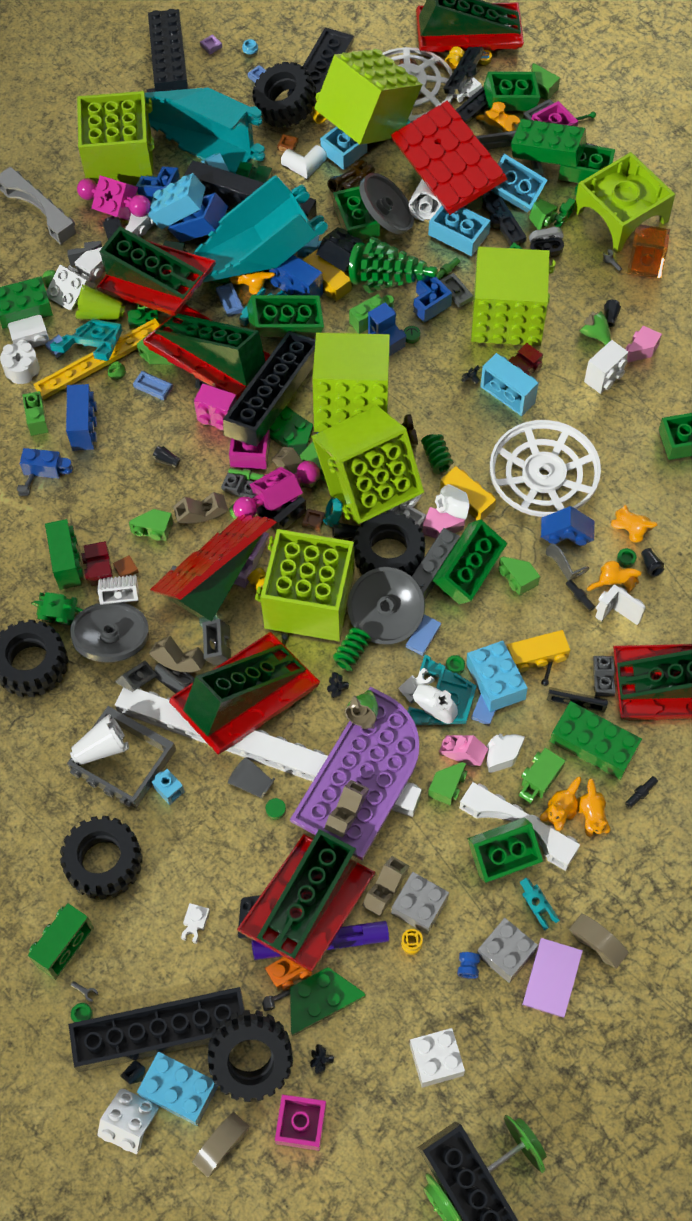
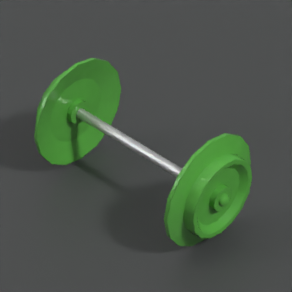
M505 1115V1124L516 1141L517 1146L487 1167L489 1172L491 1173L520 1150H522L541 1173L545 1172L543 1160L547 1156L536 1135L521 1118L513 1120L510 1116ZM426 1173L425 1177L428 1184L423 1189L434 1207V1211L438 1213L443 1221H462L441 1187L429 1173Z

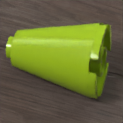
M82 284L77 303L78 311H76L75 318L119 319L120 316L123 317L125 306H122V302Z

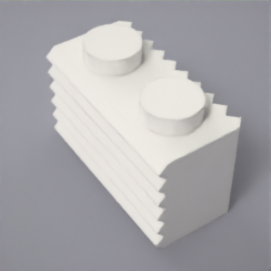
M136 575L99 579L98 596L100 605L138 601L139 589Z

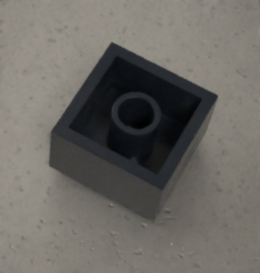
M337 227L323 237L316 255L346 272L349 269V259L354 245L363 242L361 239L350 235L345 229Z

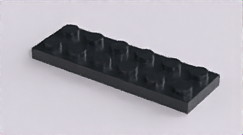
M324 28L303 65L312 78L317 93L322 89L334 54L347 53L354 42L353 35ZM289 89V91L287 92V97H289L295 89Z

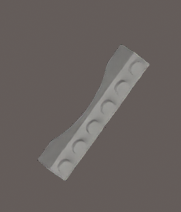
M9 167L0 173V191L8 198L24 200L39 208L47 218L50 236L60 245L76 234L73 219L67 217L61 208L54 206L53 202L49 198H45L39 189L36 190L29 180H25L19 171Z

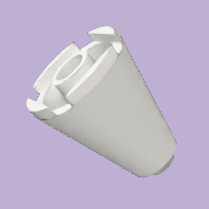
M422 179L409 201V211L414 218L425 221V219L431 220L442 204Z
M110 714L105 716L71 747L72 752H70V755L75 763L79 762L82 765L125 752L129 749L128 742L124 743L122 740L125 736L114 718L110 719Z

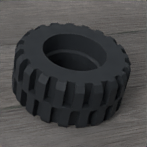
M282 62V64L277 63L273 67H268L266 72L260 74V78L256 80L253 87L252 98L255 106L262 111V118L271 126L283 128V126L292 127L291 125L299 124V121L305 120L307 115L311 114L313 111L312 107H315L317 102V89L312 78L302 65H297L294 62H290V64L289 62ZM295 89L289 97L275 101L282 92Z
M390 511V513L383 512L361 523V527H358L353 539L355 565L360 569L362 575L376 568L391 567L400 569L413 576L424 559L426 543L422 528L419 524L415 525L414 519L411 517L409 519L406 518V515L403 513L398 515L395 511ZM383 539H394L404 544L407 550L398 557L384 558L377 555L372 550V547Z
M24 620L18 621V624L14 626L13 624L7 626L8 629L6 631L2 630L0 632V685L6 688L9 693L14 694L16 692L17 696L24 697L25 694L28 697H35L37 693L43 695L46 694L45 691L47 689H54L56 687L55 683H60L63 679L62 674L66 673V664L68 663L67 651L59 633L52 626H47L45 622L39 621L36 623L35 620H28L25 623ZM29 647H39L46 650L44 660L37 667L29 670H18L12 667V662L20 651Z
M94 816L91 817L89 822L85 820L79 822L81 826L78 828L74 826L70 830L71 835H67L64 838L65 846H62L60 850L62 855L60 863L71 886L76 888L78 893L86 894L88 898L95 899L98 896L100 900L107 899V895H111L114 898L118 896L117 892L120 890L123 892L129 889L127 885L129 883L134 884L137 880L135 875L140 874V863H142L141 848L134 832L131 831L126 823L122 824L121 820L117 818L110 820L109 816H102V819ZM102 842H109L119 847L120 858L110 870L103 873H92L84 868L83 858L92 846Z
M243 1010V1015L238 1016L237 1012L231 1014V1020L228 1021L225 1018L220 1022V1028L214 1029L208 1044V1067L214 1084L220 1086V1091L225 1095L231 1093L232 1099L239 1100V1097L244 1098V1102H251V1098H257V1101L264 1100V1095L268 1094L269 1097L274 1095L275 1088L281 1089L285 1085L284 1078L288 1079L291 1074L290 1067L293 1066V1056L290 1038L287 1031H284V1026L280 1021L275 1022L272 1015L268 1014L265 1017L263 1016V1011L256 1010L255 1014H250V1010ZM258 1040L270 1048L271 1057L260 1069L243 1071L231 1064L229 1060L231 1050L242 1041Z

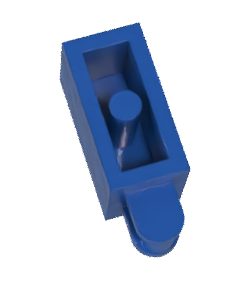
M23 448L19 464L24 475L30 476V474H34L38 477L59 479L60 474H70L73 471L71 460L61 458L60 452Z

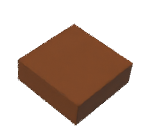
M283 134L277 145L278 150L285 152L287 149L295 151L298 138Z
M307 508L302 527L320 531L325 512Z
M130 555L113 563L120 577L134 575L139 572Z

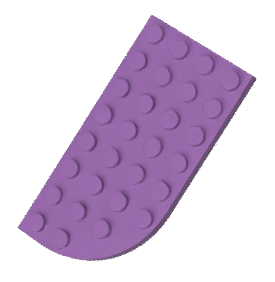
M372 687L368 690L373 692L378 703V715L374 723L375 728L363 729L361 728L362 726L355 725L350 721L348 722L290 818L291 823L314 835L320 829L356 848L357 858L362 861L412 776L419 756V736L410 714L395 699ZM350 780H353L369 788V791L354 822L342 838L324 829L329 814L337 807L344 786Z

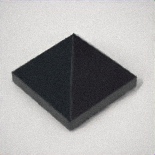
M134 1060L121 1074V1077L130 1085L142 1082L145 1067L137 1060Z

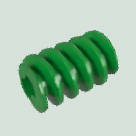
M430 434L423 437L421 443L433 473L440 475L448 471L454 462L451 459V454L448 452V447H446L444 436L442 434Z
M351 628L349 634L345 636V640L341 642V646L337 648V652L333 654L336 664L342 669L352 672L353 668L350 665L356 666L357 662L354 659L359 660L361 658L358 653L363 654L365 652L362 647L367 648L369 646L366 641H372L371 637L361 629Z

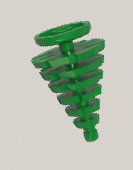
M371 237L367 245L356 243L349 259L350 281L355 285L368 281L362 285L368 293L395 287L397 283L400 286L406 282L413 283L416 279L418 281L425 280L426 276L436 277L438 269L433 266L428 267L427 263L423 260L418 262L417 257L413 255L407 256V253L404 251H400L398 254V248L390 246L386 242H381L380 239Z

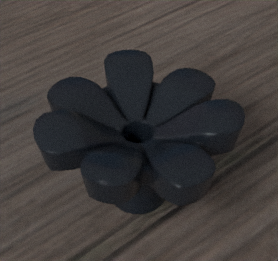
M479 365L474 367V369L473 367L470 368L469 373H464L461 381L472 380L474 384H477L480 381L477 376V372L480 369Z
M336 672L332 673V677L329 678L331 685L327 687V691L332 692V698L341 696L342 689L347 690L349 688V683L342 682L343 676Z
M320 1044L316 1045V1050L311 1051V1056L314 1059L310 1061V1066L315 1067L316 1074L324 1072L326 1064L334 1062L333 1055H326V1048Z

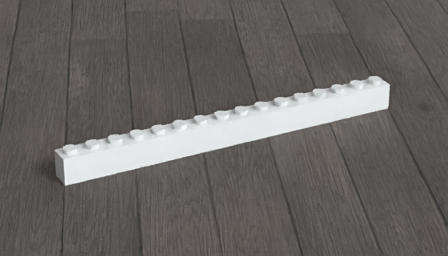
M123 687L115 703L117 711L207 744L176 708L169 703L170 698H162L153 691L145 692L140 687L133 692ZM263 730L253 731L245 736L243 740L225 750L312 782L328 757L320 750H310L300 743L293 744L287 742L285 738L270 736ZM407 783L392 810L413 817L422 789L414 783Z

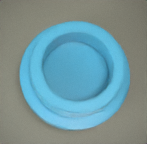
M248 39L244 41L242 50L246 54H254L258 51V45L253 39Z

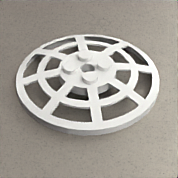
M410 47L396 48L383 52V55L386 57L403 53V55L394 56L391 59L394 61L404 59V64L398 66L403 67L408 74L415 76L423 84L419 94L422 93L425 97L416 100L413 107L431 101L435 107L442 104L435 96L440 89L441 83L446 84L449 78L441 77L434 63L439 62L443 65L450 76L453 72L441 57L432 52L420 51L419 48ZM410 53L422 54L431 57V59L428 60L421 56L410 55ZM410 58L423 61V63L419 66L410 63ZM430 66L436 76L426 75L424 69ZM427 81L436 82L432 92L426 89ZM448 94L443 102L448 100L451 103L453 94ZM411 111V114L408 119L412 123L420 116L427 114V112L419 115H412Z
M551 420L529 421L508 430L495 444L490 459L491 480L502 499L513 508L538 517H544L554 512L528 509L531 503L541 506L554 505L557 511L564 509L562 502L570 499L577 491L588 493L580 503L573 506L575 509L582 507L595 493L601 474L600 459L590 440L577 429ZM551 429L562 433L558 441L549 439L535 440L532 430ZM525 432L528 442L518 446L512 454L502 448L511 438ZM568 435L580 442L589 455L579 459L572 449L564 445ZM537 446H553L554 449L552 452H539ZM530 448L532 455L525 461L517 457L522 451ZM562 450L568 454L573 461L565 464L558 456L560 451ZM498 454L508 460L506 478L496 479L495 464ZM591 461L594 465L592 487L581 484L583 479L582 465ZM513 463L523 468L522 476L512 477L511 468ZM574 468L577 469L576 482L566 479L567 471ZM544 469L547 470L549 474L542 475L539 471ZM525 483L531 490L528 495H525L515 484ZM510 485L515 494L524 500L522 504L519 505L513 502L504 494L499 486ZM561 486L572 489L561 498L556 493V490ZM540 492L548 493L551 500L542 501L534 498Z

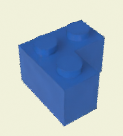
M162 166L157 177L141 176L136 185L138 187V195L147 197L150 203H152L153 194L157 190H162L170 183H175L181 179L178 168Z
M426 276L425 280H417L416 293L419 296L414 299L413 312L425 323L451 306L452 292L437 277Z
M385 302L368 312V334H390L389 356L406 346V334L396 326V312L392 307H389Z
M569 506L541 518V538L551 544H558L563 540L569 539L579 546L586 545L594 541L595 521L574 507Z

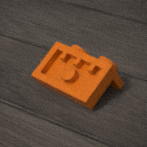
M284 957L265 967V971L277 991H286L294 985L293 982L300 978L304 980L313 974L311 971Z

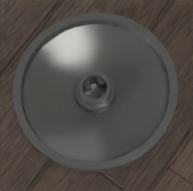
M370 173L365 176L360 182V195L371 216L382 227L392 233H406L412 228L414 217L409 211V202L403 192L391 180L381 174Z
M381 567L366 572L355 582L348 597V614L354 628L365 631L371 637V642L395 644L407 639L418 629L424 617L425 599L419 584L408 573L397 568Z
M100 603L85 608L74 618L70 634L74 648L84 657L98 662H118L136 655L143 649L148 640L149 628L144 614L129 604L112 603L100 605Z

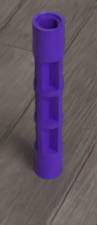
M379 921L343 926L327 950L389 942L387 922ZM252 939L254 960L282 956Z

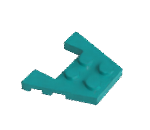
M92 319L75 329L76 333L72 335L66 334L62 337L61 342L57 344L53 342L50 344L52 351L65 353L74 343L97 347L93 352L94 359L108 361L123 331L122 325Z
M424 655L420 671L425 668L428 671L425 675L439 678L436 688L440 691H448L451 694V699L457 705L458 714L450 724H466L477 686L457 673H452L441 663L438 664L431 660V657L428 655ZM413 707L408 708L407 712L412 717L416 726L448 725L427 714L424 710Z

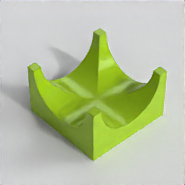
M630 152L578 183L574 211L580 214L584 211L585 207L595 210L606 222L612 235L613 250L618 253L622 251L631 233L647 219L659 215V221L663 225L669 222L676 194Z

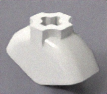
M450 484L444 486L440 491V495H436L435 503L437 510L440 513H448L456 518L466 519L469 510L467 493Z
M418 685L413 694L415 702L427 714L444 723H452L458 714V709L451 699V694L446 690L440 691L430 685Z
M500 733L491 739L486 745L488 748L486 763L489 773L512 767L515 764L525 736L517 734L503 736Z

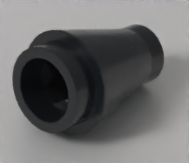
M613 299L607 300L606 304H604V315L609 327L615 326L621 310L620 302Z
M158 445L152 455L155 462L177 468L181 458L174 455L165 446L161 447Z
M340 522L333 524L332 537L341 540L354 538L359 526Z
M651 548L644 549L641 555L646 572L652 577L662 574L664 563Z

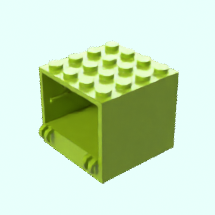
M379 49L334 54L322 89L316 94L317 102L314 109L359 145L392 139L391 134L406 126L423 84L415 76L408 74L403 67L396 65L393 59L383 55V52Z
M144 91L77 96L78 148L85 178L93 179L98 184L101 175L136 186L141 176L154 177L152 152L154 149V138L152 137L148 113L152 112V100L149 99V104L146 103Z
M478 247L471 342L525 345L528 343L531 346H541L546 311L550 300V294L548 293L549 274H552L555 270L554 259L552 260V265H549V250Z
M316 333L312 378L314 432H321L375 406H379L388 414L390 334Z
M379 406L372 407L311 436L331 498L334 497L341 500L343 503L342 509L347 520H350L351 517L357 524L363 523L424 493L407 429Z
M277 529L275 540L271 536L267 547L272 552L263 588L261 590L259 586L255 596V600L261 602L264 629L340 642L348 606V597L354 579V542Z

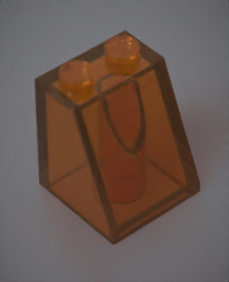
M641 224L635 229L627 273L661 278L668 250L670 229Z

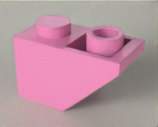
M642 326L640 331L635 332L632 344L629 343L625 349L628 351V362L652 357L659 346L662 334Z
M430 507L423 524L422 533L437 539L443 528L457 533L464 530L465 519L456 518L448 513H440L437 508Z
M446 735L439 753L460 763L464 762L466 765L481 766L488 748L474 735Z

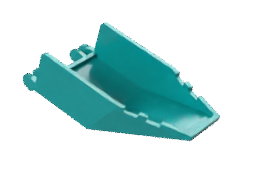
M209 87L145 93L146 103L149 104V99L152 100V112L148 113L150 127L157 132L158 130L166 134V139L169 141L173 139L183 151L202 160L213 154L220 153L229 172L236 173L240 161L248 163L250 159L256 161L265 160V147L259 143L254 144L252 124L256 126L262 124V111L257 107L247 106Z
M275 175L222 217L218 222L220 224L214 232L211 231L208 234L209 239L205 244L201 243L193 253L216 262L213 270L205 277L203 282L277 268L317 235L325 233L328 224L324 221V217L317 215L312 220H309L299 204L305 203L310 197L306 187L299 185L290 190Z

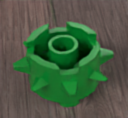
M40 592L39 600L31 602L32 605L37 606V619L46 623H54V620H56V622L62 625L71 626L75 614L83 611V609L77 607L78 598L71 597V599H68L63 594L48 592L44 594Z

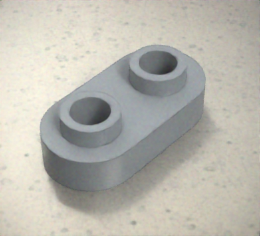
M551 227L533 231L529 236L530 243L547 238H560L562 240L564 235L561 228Z

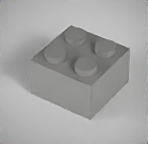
M412 872L394 902L391 914L428 935L448 901L449 892Z
M504 918L479 947L477 954L481 956L480 959L510 983L536 952L538 944Z

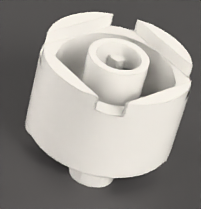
M13 343L3 347L0 361L5 376L12 380L13 383H29L35 375L39 374V362L31 344Z

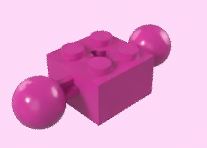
M100 175L98 184L93 179L85 178L77 185L78 195L82 199H94L91 209L129 220L131 213L136 217H144L151 209V204L147 197L136 195L138 187Z
M307 460L298 465L295 474L283 467H279L249 485L255 497L244 496L238 498L233 505L235 516L239 517L244 514L254 517L257 508L261 505L270 511H276L282 508L283 504L296 500L303 493L299 486L300 483L312 484L318 480L320 476L319 466L315 462Z

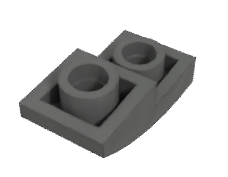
M101 241L84 242V248L67 250L70 266H74L75 261L86 251L102 247Z
M227 473L221 486L223 491L238 497H255L249 485L254 481L246 480L243 475Z
M593 656L595 696H615L613 656Z

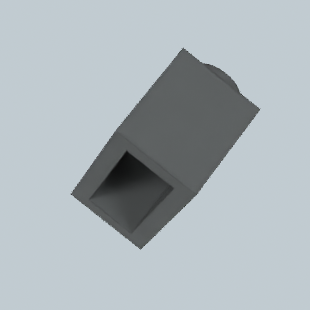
M221 619L202 622L204 659L214 666L220 665L231 658V649L227 647V640L230 639V626ZM210 641L215 643V649L211 648Z

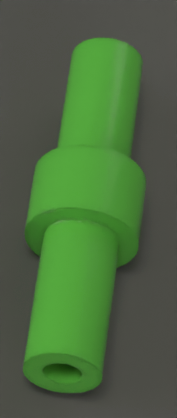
M456 257L450 263L444 264L436 277L441 279L443 276L450 274L452 269L460 263V259Z
M230 467L228 473L243 475L249 481L250 479L258 480L265 476V474L255 473L249 469L240 470Z

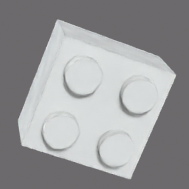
M611 340L588 361L584 382L600 394L605 389L609 390L614 381L620 379L625 373L624 368L628 362V351Z
M452 1028L410 1039V1048L422 1088L464 1076L465 1069Z

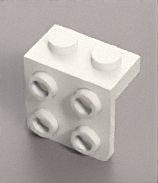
M59 265L46 293L51 300L68 310H73L78 301L82 284L93 289L96 284L90 281V276L84 273L78 274V269L70 265L68 268Z
M41 315L8 324L13 343H29L34 348L50 341Z
M614 584L608 592L604 591L598 599L600 602L596 606L597 613L595 617L602 622L613 608L638 625L641 622L646 607L641 600L633 598L625 589Z
M120 1089L100 1119L97 1136L104 1141L122 1147L126 1151L137 1154L141 1148L143 1135L158 1112L159 1106L126 1089Z

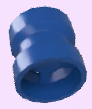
M472 952L459 953V961L461 963L460 967H458L457 975L468 979L478 978L479 970L477 965L480 963L481 956Z

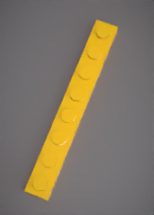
M154 318L119 337L108 361L94 359L92 352L34 383L35 390L37 392L40 391L43 400L67 388V385H72L135 351L137 343L153 332L160 324Z

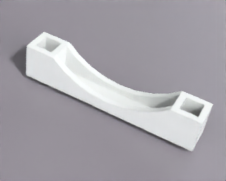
M131 213L129 223L125 229L141 237L146 234L148 229L155 225V222L148 216L149 213L144 217H136ZM102 247L86 251L75 261L76 269H78L77 273L80 275L84 273L90 276V281L92 282L101 277L105 271L99 252Z
M472 782L460 801L459 808L475 818H499L513 822L525 817L532 823L536 839L543 849L547 860L564 871L567 870L579 849L580 844L577 843L576 839L559 833L552 825L547 826L537 816L529 815L520 806L506 802L503 796L489 792L488 788L482 784L477 785Z

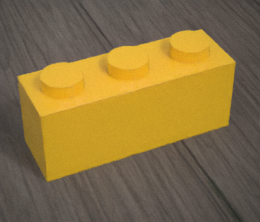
M317 249L302 260L322 272L323 290L328 297L338 301L352 290L350 278L339 268L316 255Z
M457 466L440 479V489L450 484L467 493L469 500L468 513L476 520L485 519L495 510L496 499L494 495L485 491L479 482L473 481L464 470H460Z
M563 630L507 644V649L520 673L526 672L533 667H544L551 661L556 663L563 662L569 657L570 653Z

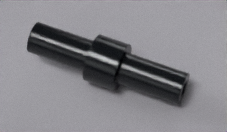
M572 580L566 582V586L574 593V597L578 602H582L589 611L595 609V605L587 598V594L583 589H579Z
M652 776L644 785L637 787L634 790L635 793L625 802V805L631 809L640 799H644L649 794L648 791L658 783L657 778Z

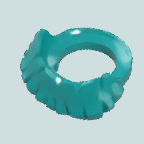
M334 497L329 500L325 511L326 519H323L326 525L333 527V524L339 522L343 512L341 500Z

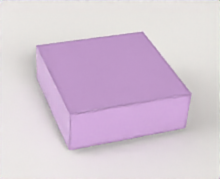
M212 34L200 41V46L208 54H212L222 48V43Z

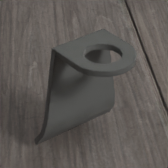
M551 544L546 548V555L556 561L568 581L583 575L589 570V567L586 566L573 572L559 546Z
M245 757L232 772L228 784L262 799L275 778L271 779L259 767Z

